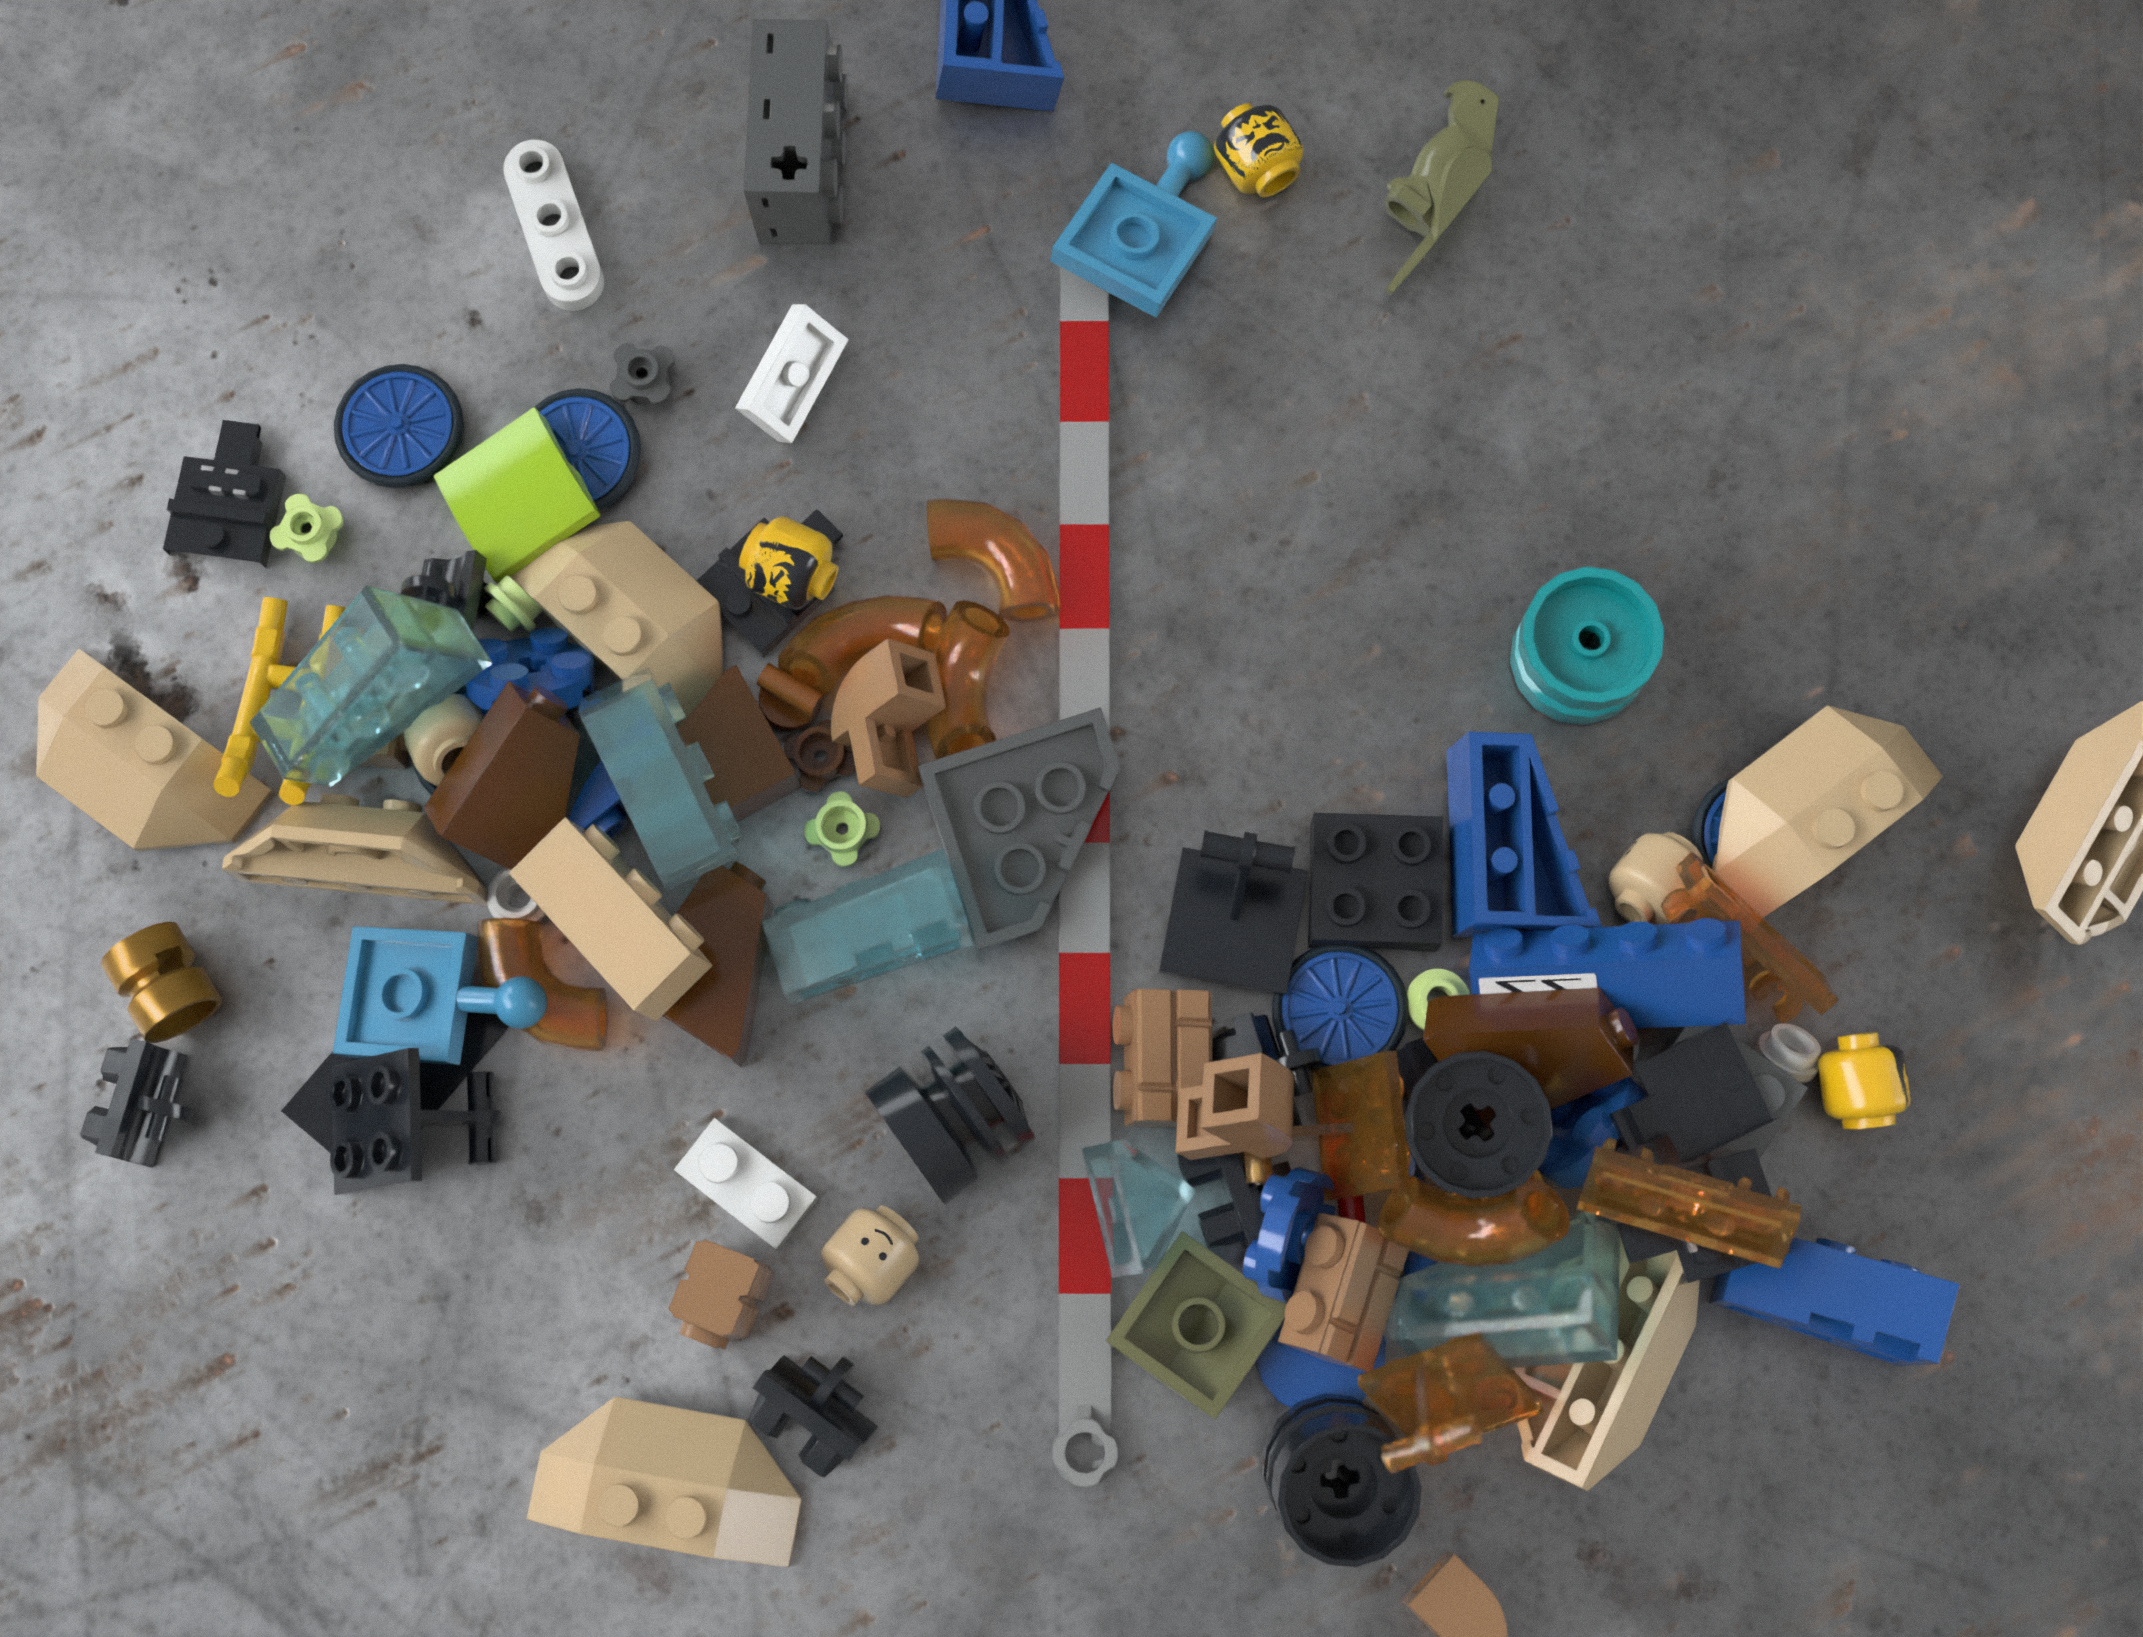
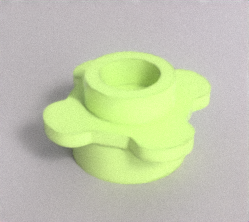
M294 494L285 502L286 513L280 525L275 526L270 531V541L276 549L280 551L291 549L309 563L321 562L335 545L337 530L343 525V516L334 506L322 508L311 503L305 494ZM309 523L312 525L310 532L302 533L301 528L304 524Z
M840 791L832 793L827 798V804L819 810L816 819L809 820L806 823L804 835L811 845H821L829 851L836 865L848 867L855 864L858 860V850L868 839H874L879 835L881 826L875 814L863 813L853 803L848 793ZM846 824L848 832L843 835L838 834L836 831L837 826Z

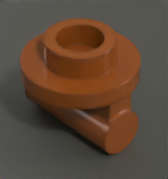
M771 663L764 667L757 680V685L761 687L759 691V707L766 720L771 725L783 730H798L811 724L818 716L824 694L821 693L816 680L802 670L792 668L781 670Z

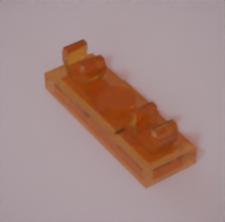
M1693 852L1687 855L1675 867L1685 888L1673 890L1663 899L1661 908L1665 917L1672 921L1683 910L1695 909L1697 914L1688 923L1702 918L1714 919V917L1719 921H1740L1743 963L1750 967L1757 960L1767 969L1753 978L1749 988L1759 1003L1774 991H1785L1783 998L1772 1007L1776 1018L1782 1024L1791 1021L1799 1014L1803 999L1821 1015L1839 1001L1824 973Z
M1607 1138L1604 1141L1602 1148L1595 1147L1580 1190L1576 1209L1780 1269L1798 1228L1801 1214V1205L1789 1202L1790 1197L1787 1189L1778 1187L1775 1197H1769L1750 1191V1178L1742 1177L1737 1187L1732 1186L1733 1183L1668 1164L1659 1165L1653 1163V1153L1646 1148L1642 1149L1639 1159L1614 1152L1616 1140Z

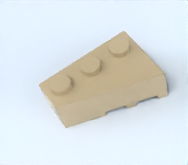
M565 817L509 874L633 1011L657 1021L713 966L698 948L705 940L681 915L676 913L671 917L658 901L663 896L662 893L636 868L632 870L619 855L621 849L602 829L593 823L585 830Z

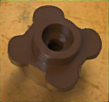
M823 720L819 722L818 726L810 727L800 735L790 736L784 744V753L789 760L795 761L801 773L799 777L800 786L808 792H819L823 789L825 782L839 775L849 777L856 771L853 752L847 751L843 744L832 742L831 720ZM818 751H824L827 757L823 761H817L815 754Z

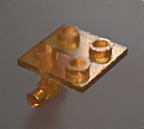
M1384 1051L1313 1070L1317 1125L1293 1126L1292 1141H1319L1322 1173L1328 1175L1334 1185V1190L1323 1188L1324 1201H1337L1410 1187L1409 1166L1411 1155L1405 1138L1402 1108L1404 1086L1399 1074L1397 1051ZM1244 1152L1246 1184L1266 1183L1272 1175L1271 1157L1260 1159L1248 1152Z
M1479 1331L1453 1338L1445 1344L1406 1358L1390 1361L1384 1366L1358 1375L1359 1388L1407 1436L1404 1439L1383 1444L1381 1450L1384 1452L1381 1454L1383 1462L1392 1474L1422 1462H1426L1429 1466L1444 1463L1448 1459V1453L1482 1443L1483 1438L1480 1435L1544 1413L1541 1399Z

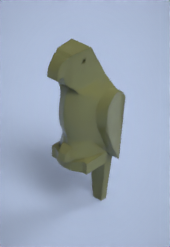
M1460 80L1454 82L1444 92L1443 96L1451 100L1448 109V127L1442 129L1423 147L1409 177H1396L1386 186L1390 193L1384 201L1385 212L1409 231H1415L1425 236L1384 290L1390 296L1429 252L1492 172L1491 156L1499 96L1478 81Z

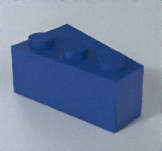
M940 0L935 99L1054 112L1064 81V75L1060 62L1055 61L1047 35L1048 23L1044 10L1039 9L1037 0Z
M1472 731L1466 733L1446 750L1453 937L1473 938V933H1488L1498 928L1531 931L1552 930L1564 925H1580L1585 928L1602 927L1596 908L1590 909L1577 874V870L1581 869L1574 849H1568L1555 814L1559 811L1532 734Z
M1782 1223L1781 1225L1791 1251L1790 1254L1716 1275L1709 1300L1710 1304L1900 1367L1939 1364L1960 1286L1959 1283L1923 1274L1921 1270L1904 1263L1887 1259L1877 1261L1856 1255L1855 1248L1837 1241L1817 1238L1816 1243L1792 1237V1228Z

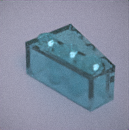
M366 585L250 721V724L283 779L331 787L409 728L422 713L443 702L493 662L458 609Z
M650 667L579 699L578 713L666 892L738 858L732 840L743 836L742 831L727 800L716 805L713 802L704 782L715 777L699 742L697 741L687 746L676 722L685 719L686 715L670 682L658 686Z
M944 848L873 877L844 884L837 888L835 892L814 901L804 898L785 903L774 910V917L762 921L784 995L791 1004L974 945L969 923Z
M1595 1199L1575 1207L1577 1215L1543 1229H1539L1535 1223L1516 1231L1518 1237L1516 1240L1483 1253L1476 1247L1399 1278L1394 1340L1423 1375L1617 1360L1620 1236Z

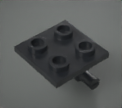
M1208 830L1204 831L1201 850L1182 847L1159 973L1286 996L1308 870L1292 867L1296 847L1257 841L1258 834L1244 832V837L1241 838L1208 832Z
M405 1048L333 1065L332 1082L329 1088V1102L333 1109V1148L330 1154V1166L334 1174V1195H350L421 1182V1127H468V1165L496 1164L495 1126L501 1124V1111L494 1110V1072L478 1071L466 1073L468 1111L421 1110L419 1048Z

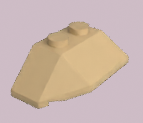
M631 521L583 527L569 538L559 541L510 577L542 609L541 613L557 628L567 632L568 638L576 645L588 651L592 655L594 662L673 734L677 732L723 674L722 622L719 601Z
M81 649L74 653L38 698L36 777L136 851L180 848L208 843H234L275 793L249 774L244 779L237 795L225 797L218 794L213 784L222 765L221 758L223 753Z
M2143 700L2074 741L2015 845L2034 909L2071 944L2082 945L2088 942L2090 937L2103 934L2125 923L2143 892Z
M1827 705L1728 780L1719 827L1717 854L1714 855L1711 874L1749 924L1752 925L1828 875L1924 800L1943 775L1904 726Z
M321 794L320 803L303 801L301 804L291 805L224 857L222 865L223 871L237 880L247 883L488 906V887L453 842L439 836L428 815L422 813L421 805L402 800H384L383 808L381 809L360 807V800L354 797L340 794Z
M1617 1232L1597 1241L1563 1262L1507 1380L1516 1423L1523 1442L1521 1448L1524 1461L1588 1491L1640 1447L1697 1321L1699 1280L1687 1284L1677 1250L1629 1264L1620 1234Z
M615 1396L541 1451L527 1520L578 1534L714 1559L790 1567L802 1497L792 1483L789 1482L748 1420Z

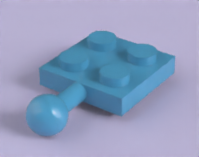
M1187 131L1177 135L1171 141L1167 150L1169 167L1156 185L1111 162L1053 245L1050 262L1157 318L1214 232L1217 221L1216 217L1178 198L1188 180L1199 179L1205 176L1212 168L1215 153L1210 140L1205 135L1195 131Z
M353 926L333 1054L351 1058H367L405 1048H419V1062L460 1065L468 1012L497 1014L504 1024L512 1028H529L538 1023L544 1016L547 1009V995L544 988L536 980L525 976L510 978L501 984L499 988L472 986L479 937L466 932Z

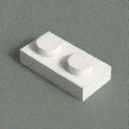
M792 304L735 409L778 442L792 443L849 339L806 304Z
M715 1118L674 1168V1171L778 1251L819 1199Z

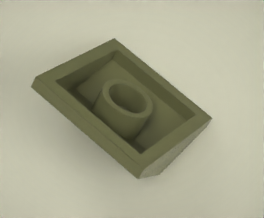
M1181 1231L1110 1333L1106 1342L1157 1381L1216 1420L1285 1319L1286 1304L1264 1297L1259 1292L1257 1283L1246 1279L1240 1271Z

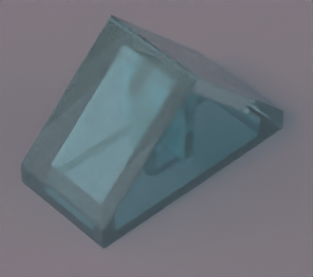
M1125 1139L1082 1148L1112 1278L1140 1275L1155 1271L1196 1190Z

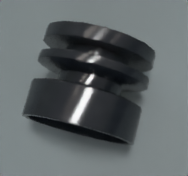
M956 1026L943 1035L945 1042L958 1060L955 1064L947 1069L930 1046L921 1051L923 1060L932 1077L930 1082L921 1087L905 1070L898 1067L865 1091L867 1097L944 1205L980 1180L975 1165L968 1153L976 1145L979 1144L1000 1164L1009 1159L1006 1151L994 1135V1132L1005 1126L1022 1149L1036 1139L1028 1125L1022 1105L1023 1102L1011 1083L986 1050L983 1051L968 1040Z
M1485 1050L1456 1052L1432 1064L1414 1085L1405 1113L1407 1145L1420 1170L1442 1189L1468 1198L1501 1196L1525 1184L1544 1162L1553 1134L1550 1104L1537 1079L1514 1060ZM1470 1103L1477 1110L1484 1109L1489 1105L1495 1112L1488 1121L1493 1132L1484 1139L1476 1132L1470 1133L1465 1137L1459 1130L1465 1122L1461 1110Z
M1321 1394L1297 1402L1276 1420L1264 1443L1261 1471L1268 1495L1278 1512L1286 1532L1304 1553L1328 1565L1358 1567L1385 1558L1406 1540L1419 1516L1422 1486L1413 1458L1396 1436L1393 1429L1374 1407L1353 1396ZM1342 1459L1344 1465L1337 1468V1477L1327 1479L1325 1474L1331 1471L1332 1460Z

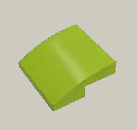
M535 407L434 475L443 497L473 550H477L487 559L485 568L496 583H499L506 575L511 577L559 541L569 538L601 516L580 473L567 461L547 419Z

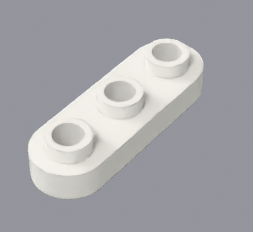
M537 139L521 142L507 154L503 171L541 285L548 299L558 308L567 311L586 309L600 297L604 288V276L567 168L560 152L552 144ZM532 162L543 163L537 172H524L526 166ZM550 214L561 216L555 225H542L544 218ZM568 267L579 268V272L574 278L567 280L560 278L564 269Z

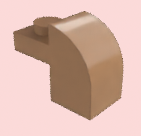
M887 638L858 660L843 679L832 710L831 737L832 742L852 747L859 786L908 798L923 787L917 770L919 761L913 731L946 708L935 653Z
M1262 1053L1204 1063L1203 1085L1179 1089L1175 1153L1190 1160L1240 1152H1248L1260 1159L1280 1155L1289 1150L1292 1146L1295 1079L1293 1072Z
M1448 1551L1438 1559L1401 1600L1437 1637H1507L1505 1616L1493 1592L1455 1554Z

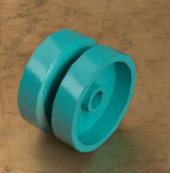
M1582 567L1558 574L1537 591L1512 637L1510 666L1517 688L1534 709L1558 722L1589 725L1613 718L1634 701L1640 690L1650 679L1662 657L1664 627L1657 605L1639 583L1615 570Z

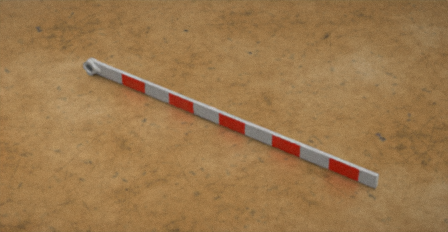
M1060 267L1059 720L1101 707L1110 733L1109 292ZM1110 791L1059 890L1058 1434L1053 1441L1051 1454L1053 1464L1061 1477L1072 1485L1082 1487L1098 1485L1109 1477L1116 1466L1118 1457L1117 1443L1112 1435L1111 1345L1106 1342L1111 1333ZM1083 1432L1092 1433L1093 1444L1104 1446L1105 1450L1104 1459L1094 1460L1092 1471L1086 1473L1079 1472L1077 1461L1066 1459L1065 1454L1066 1446L1077 1444L1078 1433Z

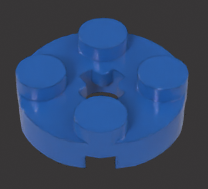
M547 627L534 630L530 633V638L506 641L494 638L476 640L471 643L469 660L465 665L467 696L478 707L490 710L493 700L496 701L508 681L529 692L535 686L543 687L562 699L568 705V709H571L583 702V689L587 687L593 692L595 688L594 659L583 647L569 643L568 633L559 628Z
M1629 1076L1550 1110L1553 1134L1545 1160L1537 1169L1540 1174L1565 1189L1582 1186L1601 1175L1614 1163L1605 1153L1619 1138L1609 1114L1646 1097L1644 1090Z
M1297 1167L1292 1169L1285 1177L1272 1174L1266 1181L1260 1202L1261 1211L1265 1215L1259 1237L1249 1245L1243 1263L1244 1277L1256 1281L1259 1292L1264 1297L1284 1303L1289 1301L1293 1295L1305 1256L1306 1240L1313 1231L1318 1213L1335 1216L1336 1207L1324 1203L1323 1188L1334 1190L1333 1181L1328 1175Z

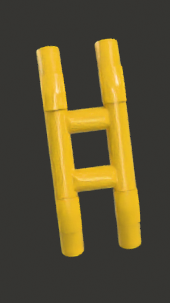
M263 597L259 626L256 627L254 645L251 652L252 660L235 725L221 758L222 765L213 784L218 794L225 797H233L238 794L244 779L249 776L258 749L257 743L293 747L291 757L286 766L287 773L279 790V796L282 801L290 805H298L304 801L309 787L314 783L322 757L318 751L335 630L338 627L348 628L351 609L336 605H326L322 634L319 635L314 662L315 669L285 666L279 664L284 645V626L288 601L273 597ZM271 689L308 693L301 723L264 718Z

